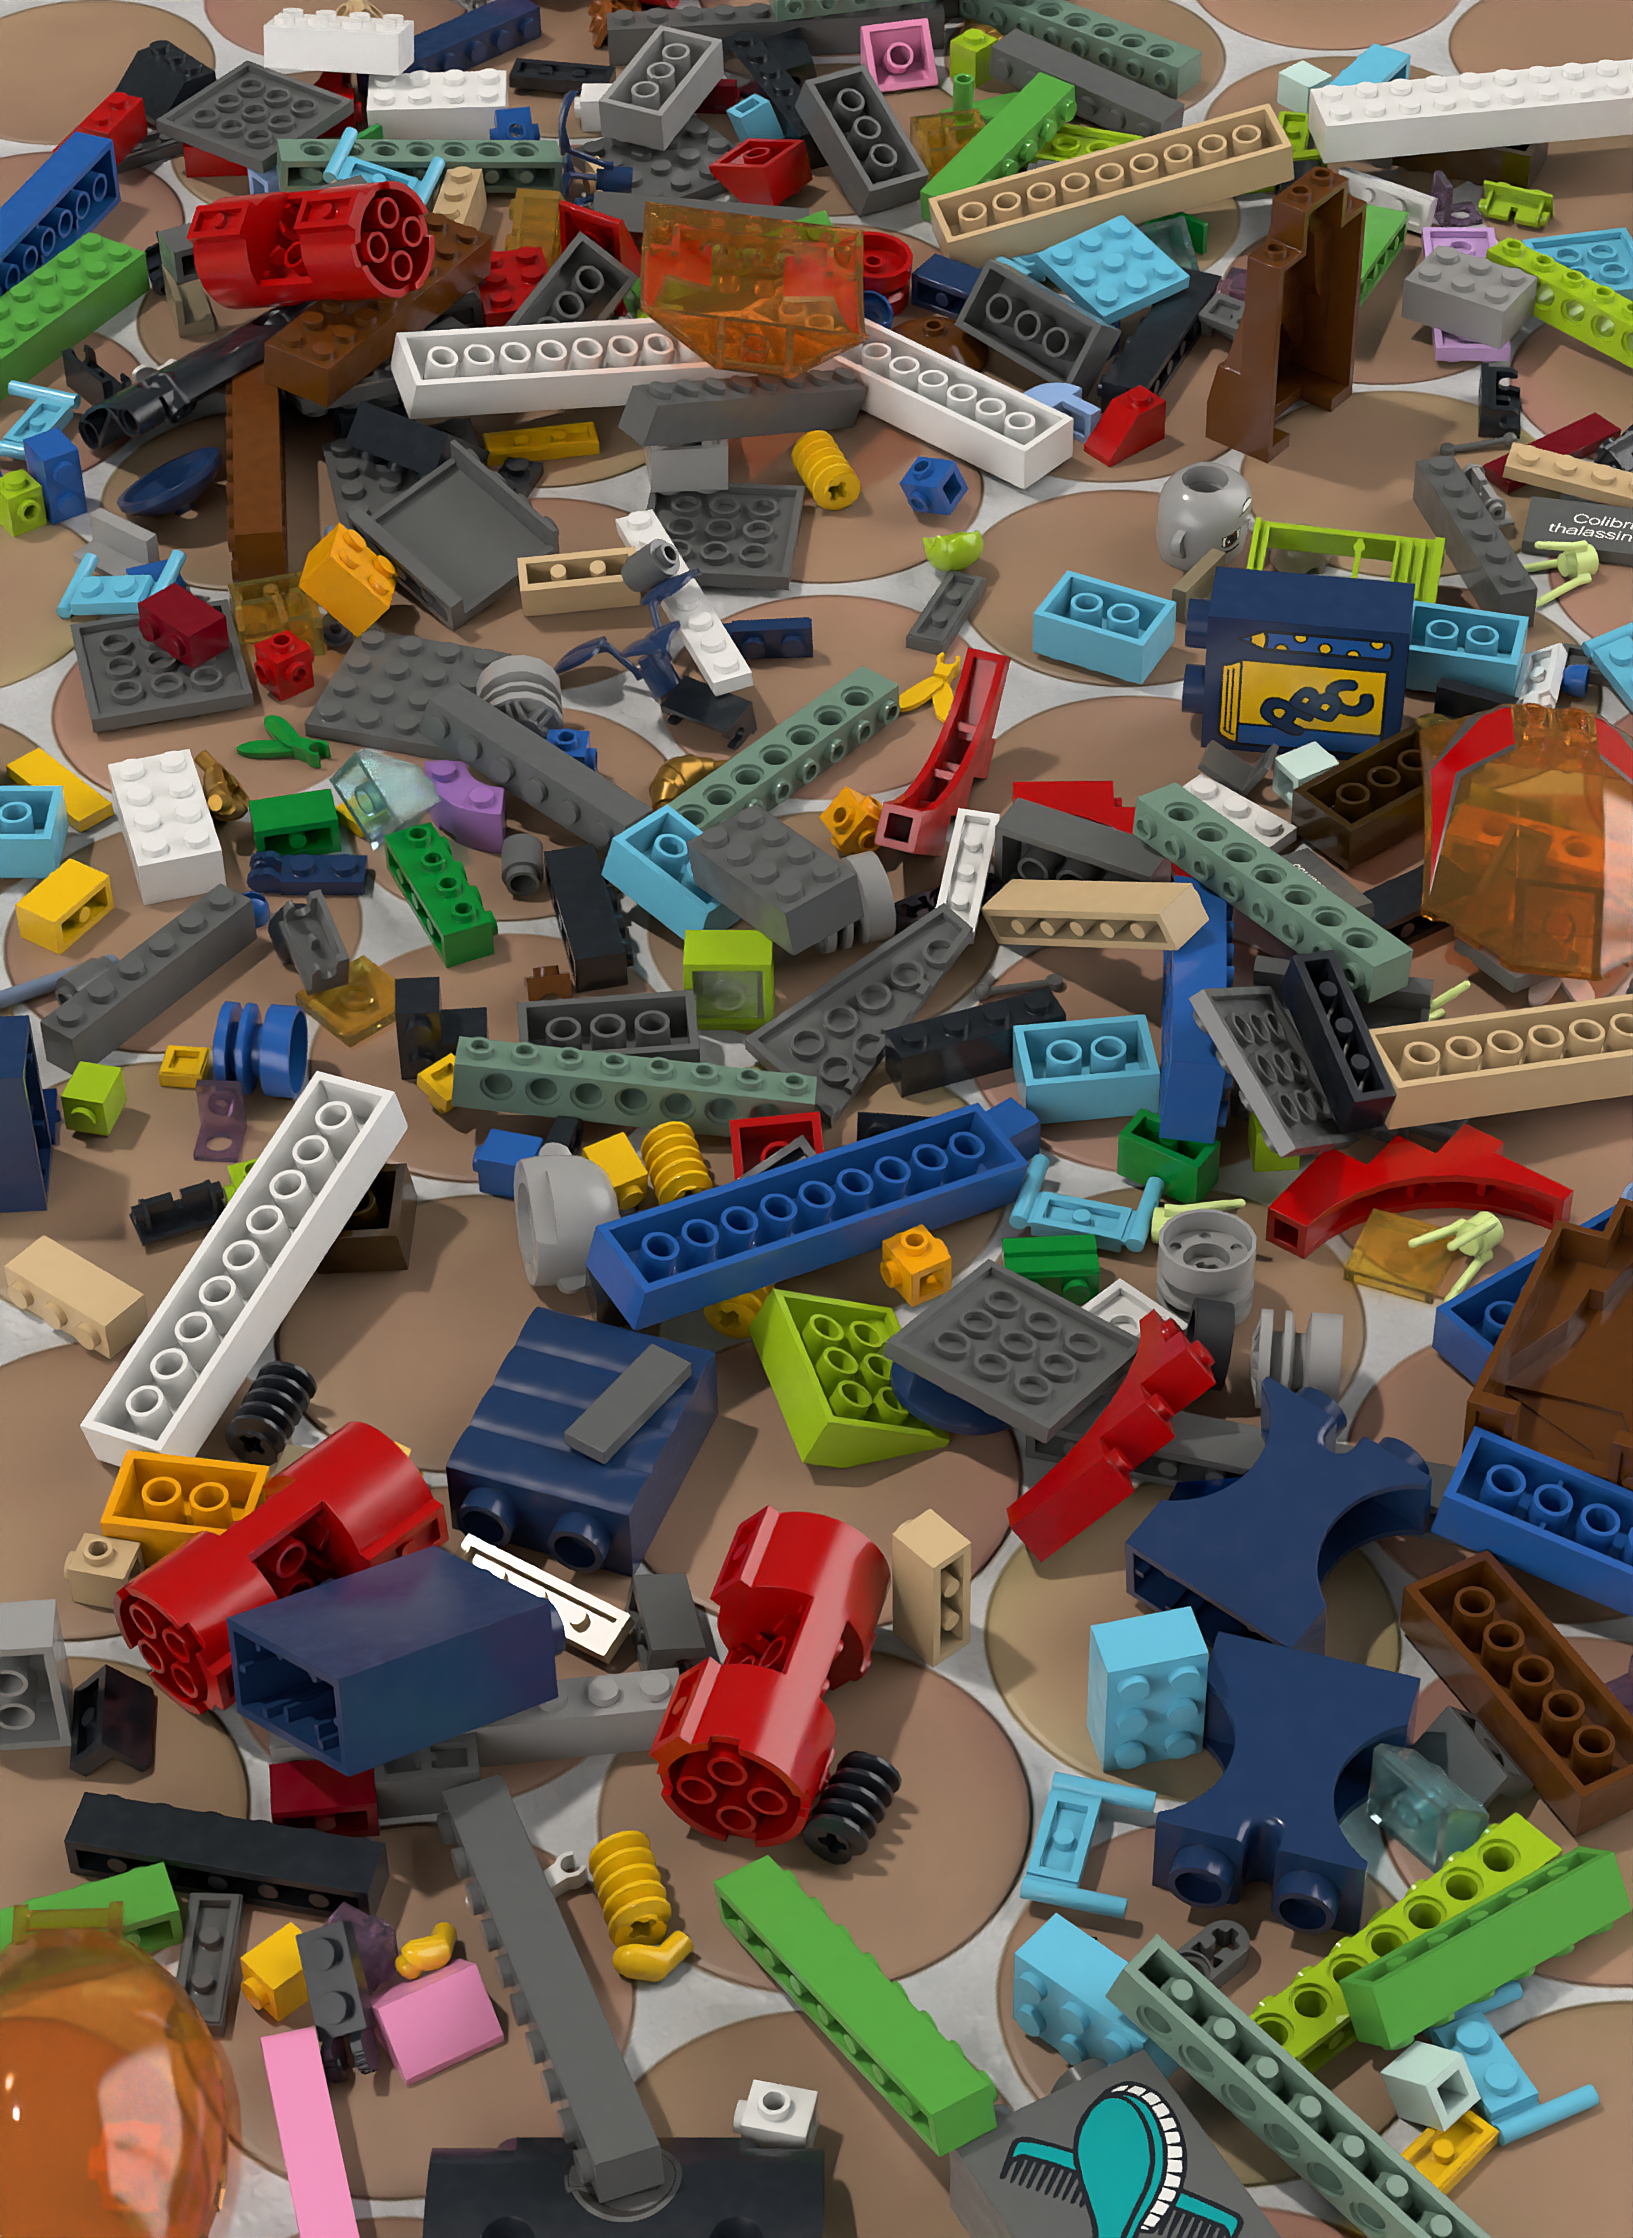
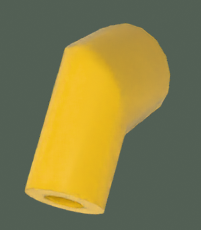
M441 1922L433 1927L430 1936L409 1940L401 1948L402 1954L395 1960L397 1971L407 1979H417L423 1970L434 1971L444 1967L452 1956L457 1940L456 1928L448 1922Z
M676 1930L659 1947L642 1944L620 1946L613 1954L612 1964L619 1974L627 1978L658 1982L668 1976L693 1951L694 1946L686 1934Z

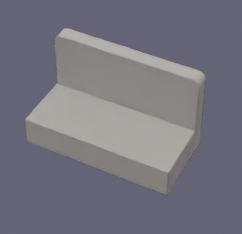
M98 508L89 514L93 540L73 554L74 562L80 564L86 553L96 555L99 562L94 572L102 576L126 575L127 568L160 561L157 535L102 508Z

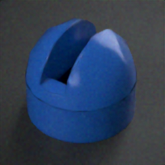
M1575 664L1564 668L1561 689L1573 697L1585 698L1589 685L1590 666Z
M254 891L243 893L242 895L252 899L255 927L259 928L265 925L270 919L269 904L265 897Z

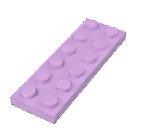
M1422 227L1421 244L1423 260L1438 245L1453 247L1459 252L1485 258L1487 250L1496 245L1494 228ZM1431 327L1436 361L1450 363L1482 361L1493 363L1496 361H1509L1510 341L1501 349H1496Z

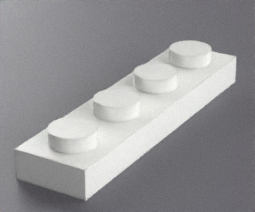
M958 808L936 908L945 903L973 928V938L969 944H974L980 909L995 847V826L1000 820V814Z

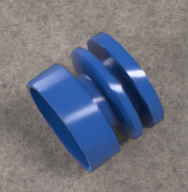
M225 1001L217 1019L212 1049L214 1077L218 1092L234 1094L238 1088L240 1094L252 1095L260 1076L261 1087L265 1096L297 1098L305 1078L308 1053V1026L304 1008L301 1006L271 1004L262 1023L258 1004L247 1003L242 1009L241 1004L238 1002Z

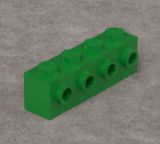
M431 822L384 835L387 869L445 967H453L495 954L493 936L498 935V926L494 914L491 910L485 911L478 888L475 885L470 886L467 882L465 868L460 860L455 861L453 859L451 847L446 836L440 837Z

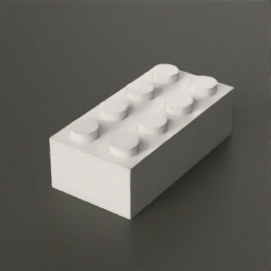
M285 8L283 13L280 12L278 15H275L273 19L263 26L264 67L399 76L414 62V21L404 20L403 15L386 14L383 15V19L370 18V13L352 12L347 17L337 16V12L333 10H318L316 15L303 14V9Z
M486 68L481 71L463 72L452 69L446 72L434 73L419 70L412 73H402L399 76L369 74L367 98L368 128L376 123L381 125L383 139L490 140L489 129L495 128V110L509 109L506 70L497 71L492 68Z
M190 749L168 751L160 755L127 759L123 762L108 764L113 802L143 904L149 905L208 893L220 883L227 886L222 849Z

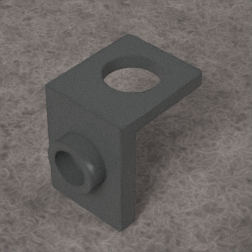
M1211 740L1205 749L1198 769L1216 782L1245 797L1270 770L1279 746L1273 743L1262 757L1251 766L1216 741Z

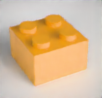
M339 522L308 553L298 587L359 638L363 632L390 608L398 573L386 557L382 555L377 556L366 546L365 540L359 533L352 529L348 530Z

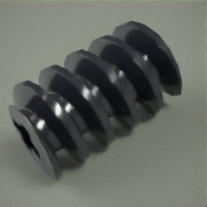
M284 1361L269 1362L261 1367L241 1406L238 1407L233 1420L230 1421L225 1431L226 1441L238 1458L249 1464L271 1466L277 1462V1454L284 1451L287 1440L293 1435L295 1426L299 1424L303 1416L302 1413L307 1410L310 1399L314 1397L317 1391L316 1381L311 1374L300 1366Z
M853 1751L845 1755L839 1761L836 1772L829 1779L828 1787L822 1792L819 1803L812 1810L811 1818L803 1828L802 1836L805 1844L814 1854L834 1865L846 1864L851 1860L852 1856L865 1853L869 1847V1840L877 1832V1824L884 1819L886 1808L892 1804L894 1793L901 1787L902 1778L899 1772L884 1759L863 1751Z

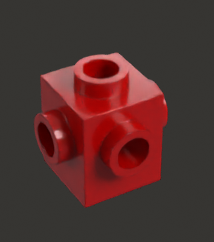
M289 629L254 644L257 661L254 663V670L259 683L280 702L315 687L312 668L315 658L312 648L306 641H301Z

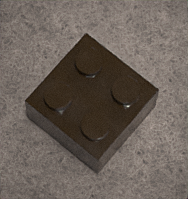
M407 1163L384 1164L317 1267L318 1274L408 1270L418 1197Z

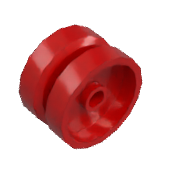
M871 231L853 233L842 238L837 243L834 261L855 280L856 292L873 290L886 297L893 307L894 316L902 313L908 305L913 253L909 246L892 235Z

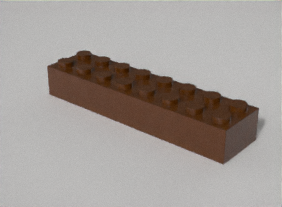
M429 212L424 217L428 228V235H434L435 250L431 270L423 285L417 291H411L400 298L347 302L333 299L318 300L264 343V382L328 408L393 354L396 333L421 331L490 274L492 236L480 232L472 226H465L450 220L442 214Z
M264 361L225 382L227 393L225 395L227 412L226 451L228 459L226 460L228 483H226L228 500L227 540L229 552H232L233 559L231 560L233 584L240 583L242 599L289 596L283 403L281 388L264 382Z

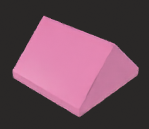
M928 18L861 26V65H866L882 93L939 85Z
M454 1958L438 1970L425 1971L417 1979H408L370 1997L376 2023L373 2031L406 2086H410L504 2041V2034L476 1963Z

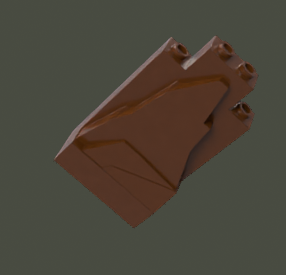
M1315 166L1272 199L1271 225L1266 241L1251 253L1247 260L1245 309L1228 358L1218 365L1207 399L1205 437L1267 464L1289 447L1290 434L1275 428L1274 420L1294 403L1301 399L1332 412L1352 395L1367 202L1348 193L1349 178L1334 173L1331 169Z
M1619 1198L1603 1232L1560 1220L1556 1221L1468 1398L1462 1453L1476 1426L1633 1492V1201Z

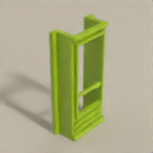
M1256 517L1247 569H1264L1267 548L1354 557L1351 578L1356 579L1358 578L1361 558L1393 562L1391 582L1414 583V601L1436 604L1440 572L1445 558V538L1435 537V540L1262 521V517Z

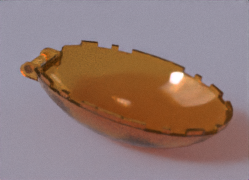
M110 1901L109 1908L29 1910L28 1904L14 1905L12 1941L0 1949V2238H208L216 2213L221 2210L229 2166V2123L224 2079L217 2050L198 2007L175 1976L137 1944L124 1938V1901ZM108 1929V1932L97 1931Z

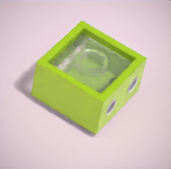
M685 930L683 955L684 990H693L698 1030H758L774 1019L773 941L759 930Z

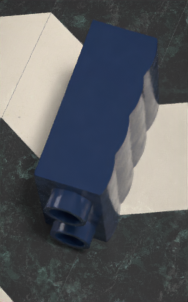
M537 1306L527 1319L515 1346L504 1359L493 1385L480 1401L470 1425L459 1438L447 1462L446 1474L452 1528L460 1530L466 1537L468 1534H471L496 1548L512 1544L552 1555L561 1565L576 1572L591 1573L600 1568L632 1577L638 1570L718 1415L716 1352ZM651 1344L691 1363L692 1375L606 1464L565 1444L564 1432Z

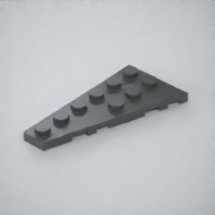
M945 903L941 904L745 1038V1049L768 1071L781 1073L795 1072L802 1075L816 1076L814 1112L820 1111L821 1119L832 1128L885 1057V1030L904 1026L912 1021L972 940L973 928Z

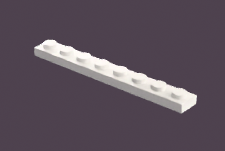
M652 509L635 511L628 516L615 519L617 533L626 547L635 546L636 552L655 539L665 540L674 546ZM680 554L679 571L672 577L690 571ZM691 579L672 596L663 599L660 605L671 622L679 620L681 626L677 633L715 697L754 685L752 671L695 579Z

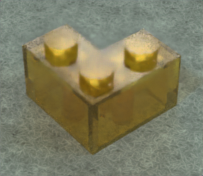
M978 108L910 117V141L930 174L925 186L986 126Z
M517 188L516 199L512 198L509 204V219L513 220L512 234H507L505 251L517 250L523 246L542 247L548 270L559 258L561 246L558 203L562 200L566 201L559 191Z
M303 571L228 584L231 615L240 645L257 644L272 637L274 634L289 629L301 641L304 640L310 645L314 657L325 655L322 621L317 603L298 587Z

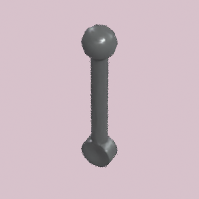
M1508 432L1500 438L1459 445L1443 443L1440 446V455L1454 456L1456 452L1498 445L1511 447L1513 442L1517 443V436L1513 432Z
M1049 974L1044 980L989 987L987 984H980L975 988V996L979 1000L985 1001L991 995L1050 987L1051 991H1059L1063 988V977L1059 974Z

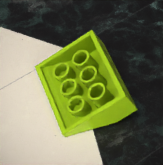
M772 1288L749 1326L748 1331L802 1463L844 1469L946 1447L949 1443L950 1438L947 1431L931 1426L912 1415L902 1406L892 1391L890 1369L893 1361L883 1356L886 1341L901 1330L892 1308Z

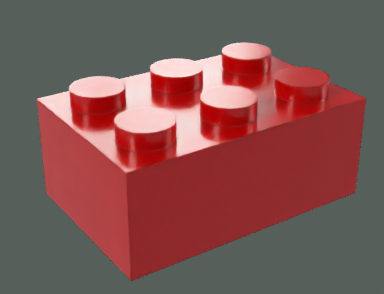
M523 246L517 250L491 251L490 274L473 288V292L480 299L482 328L505 326L546 275L548 268L542 247Z

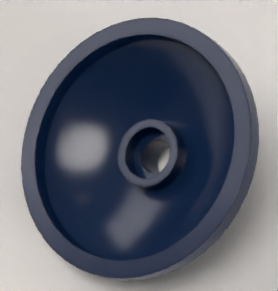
M216 447L201 448L181 455L152 470L133 483L120 495L117 505L121 512L132 516L158 517L175 512L177 516L185 514L196 506L194 500L202 495L211 485L220 468L222 455Z
M892 1362L890 1384L894 1395L906 1410L923 1422L945 1431L966 1435L992 1434L1012 1427L962 1398L946 1392L943 1388Z

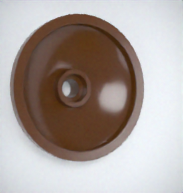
M936 316L916 318L903 322L891 330L979 373L988 362V345L955 326V319Z

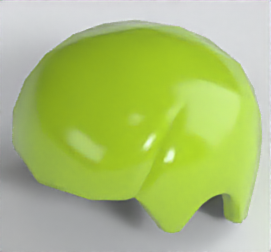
M975 530V532H958L944 536L938 535L932 538H922L924 552L929 563L935 569L942 572L965 570L979 560L984 547L983 538L978 530Z

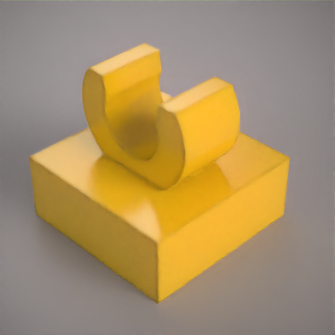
M452 1053L418 1073L417 1086L429 1096V1103L441 1114L455 1107L451 1106L456 1057Z

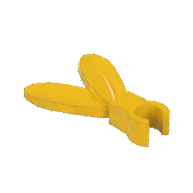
M943 652L936 657V667L933 671V676L919 682L899 696V712L912 711L932 698L936 718L944 724L954 698L950 684L960 674V656L955 657L953 664H945V654Z

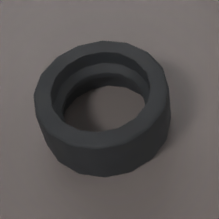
M1195 1298L1189 1316L1186 1336L1191 1344L1199 1340L1213 1357L1215 1363L1210 1367L1216 1384L1208 1390L1221 1391L1226 1381L1232 1352L1235 1326L1234 1304L1231 1302Z

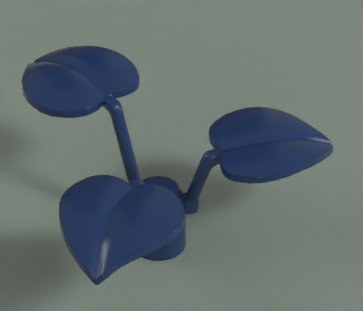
M572 90L566 93L559 110L560 154L563 156L562 168L564 170L561 178L562 200L569 202V187L574 179L596 181L595 190L631 194L633 167L614 166V162L601 160L570 146L566 121L571 103L579 91ZM571 155L604 169L597 168L596 174L576 172L571 161ZM594 195L582 198L575 197L574 204L584 207L585 204L593 202Z
M699 568L664 580L641 599L640 603L642 606L649 604L654 630L648 633L645 638L633 642L621 653L607 642L605 636L587 641L570 650L557 662L553 668L556 674L559 675L585 663L596 654L607 652L632 672L637 681L643 679L654 698L661 697L672 691L681 679L670 662L673 658L669 653L671 640L681 624L679 620L661 626L658 607L663 599L675 594L691 579H701L702 573ZM644 655L637 661L640 665L639 668L627 659V657Z

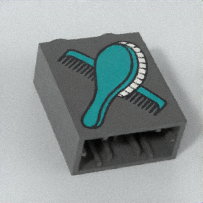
M1145 2049L1110 2066L1105 2060L1100 2058L1084 2060L1068 2069L1057 2080L1051 2094L1014 2112L1005 2104L994 2105L997 2128L950 2152V2207L971 2238H1281Z

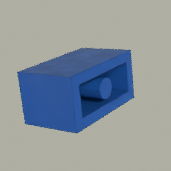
M58 427L23 439L28 474L42 486L47 519L55 525L87 513L78 448Z

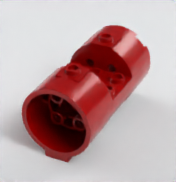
M397 181L334 186L299 192H271L223 197L209 205H198L196 207L186 238L193 244L195 267L204 289L218 304L234 310L293 306L304 301L328 299L347 302L400 298L411 291H417L423 285L431 270L435 250L434 235H428V228L424 214L428 213L425 204L414 190Z
M358 1421L348 1422L272 1477L263 1486L266 1501L242 1520L232 1523L227 1531L221 1535L209 1531L197 1532L115 1593L113 1599L114 1614L128 1648L133 1649L138 1645L142 1657L153 1669L147 1674L148 1677L177 1705L191 1713L201 1715L206 1710L210 1709L212 1711L216 1707L224 1711L236 1702L227 1617L311 1589L329 1578L336 1580L434 1545L441 1547L449 1540L444 1505L433 1498L424 1478L409 1457L396 1443L375 1427Z
M770 1505L738 1525L710 1597L713 1602L720 1606L717 1627L722 1642L728 1649L724 1664L721 1665L713 1658L708 1657L679 1675L648 1754L659 1762L657 1774L660 1775L664 1786L661 1796L667 1806L681 1820L707 1836L726 1842L729 1834L755 1839V1847H770L788 1842L803 1830L814 1799L828 1785L831 1773L828 1770L835 1753L833 1746L836 1740V1725L831 1712L821 1699L828 1689L834 1691L850 1680L857 1681L868 1671L872 1663L870 1652L876 1638L874 1631L891 1585L890 1568L884 1555L868 1537L852 1526L817 1513L801 1511L779 1513Z

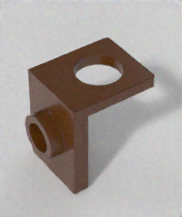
M558 965L532 968L533 976L524 977V985L527 987L529 1001H540L548 993H555L562 999L573 998L570 973H559Z

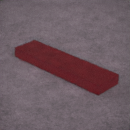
M1595 412L1527 445L1582 459L1595 453L1597 448L1608 438L1613 437L1615 440L1620 438L1621 429ZM1509 453L1483 465L1486 479L1507 494L1528 485L1502 477Z

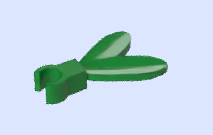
M268 715L264 718L265 730L274 740L249 741L236 748L239 755L247 758H277L294 755L295 759L306 762L314 768L321 767L319 755L325 756L327 759L331 758L328 742L305 737L300 738L299 734L284 718L276 715Z

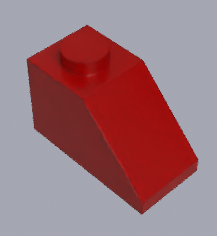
M1141 385L1112 399L1085 442L1084 452L1110 468L1163 440L1165 437L1166 401Z

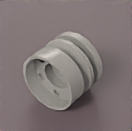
M514 655L492 662L481 672L476 684L478 697L545 740L547 739L549 729H564L560 679L553 667L539 658L527 655Z
M867 851L847 856L840 860L841 864L857 874L864 917L814 944V949L820 955L834 952L836 946L840 950L852 947L854 934L862 944L894 936L896 930L894 898L885 869L874 852Z
M1196 1209L1181 1212L1167 1220L1159 1231L1155 1302L1187 1324L1195 1298L1231 1302L1235 1308V1326L1244 1322L1252 1311L1257 1237L1251 1226L1236 1215L1213 1209Z
M1261 1309V1317L1252 1335L1249 1378L1255 1398V1408H1261V1384L1267 1376L1291 1391L1292 1389H1301L1303 1387L1315 1388L1328 1395L1338 1404L1344 1315L1312 1312L1306 1333L1296 1332L1293 1311L1285 1310L1284 1331H1272L1274 1309Z

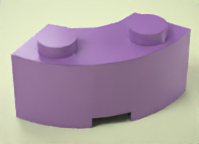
M425 761L428 808L435 826L439 830L444 828L455 835L456 842L463 846L485 852L501 853V846L506 839L507 833L504 788L488 786L477 781L468 772L467 764L463 761Z

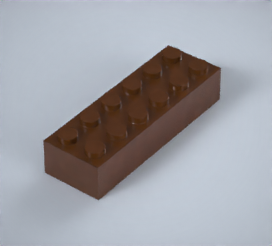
M1485 1550L1404 1587L1400 1628L1471 1713L1479 1718L1535 1785L1534 1788L1575 1837L1633 1810V1716L1489 1550Z

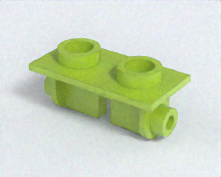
M1484 181L1485 199L1481 198L1478 204V212L1483 213L1484 217L1508 221L1511 211H1515L1517 213L1514 223L1537 229L1541 226L1547 227L1550 218L1553 219L1554 204L1552 194H1547L1537 189L1528 190L1514 187L1504 182Z

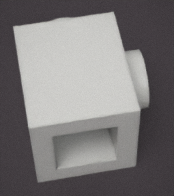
M754 2079L748 2100L738 2101L733 2121V2133L741 2134V2138L753 2140L761 2148H813L819 2126L818 2091Z

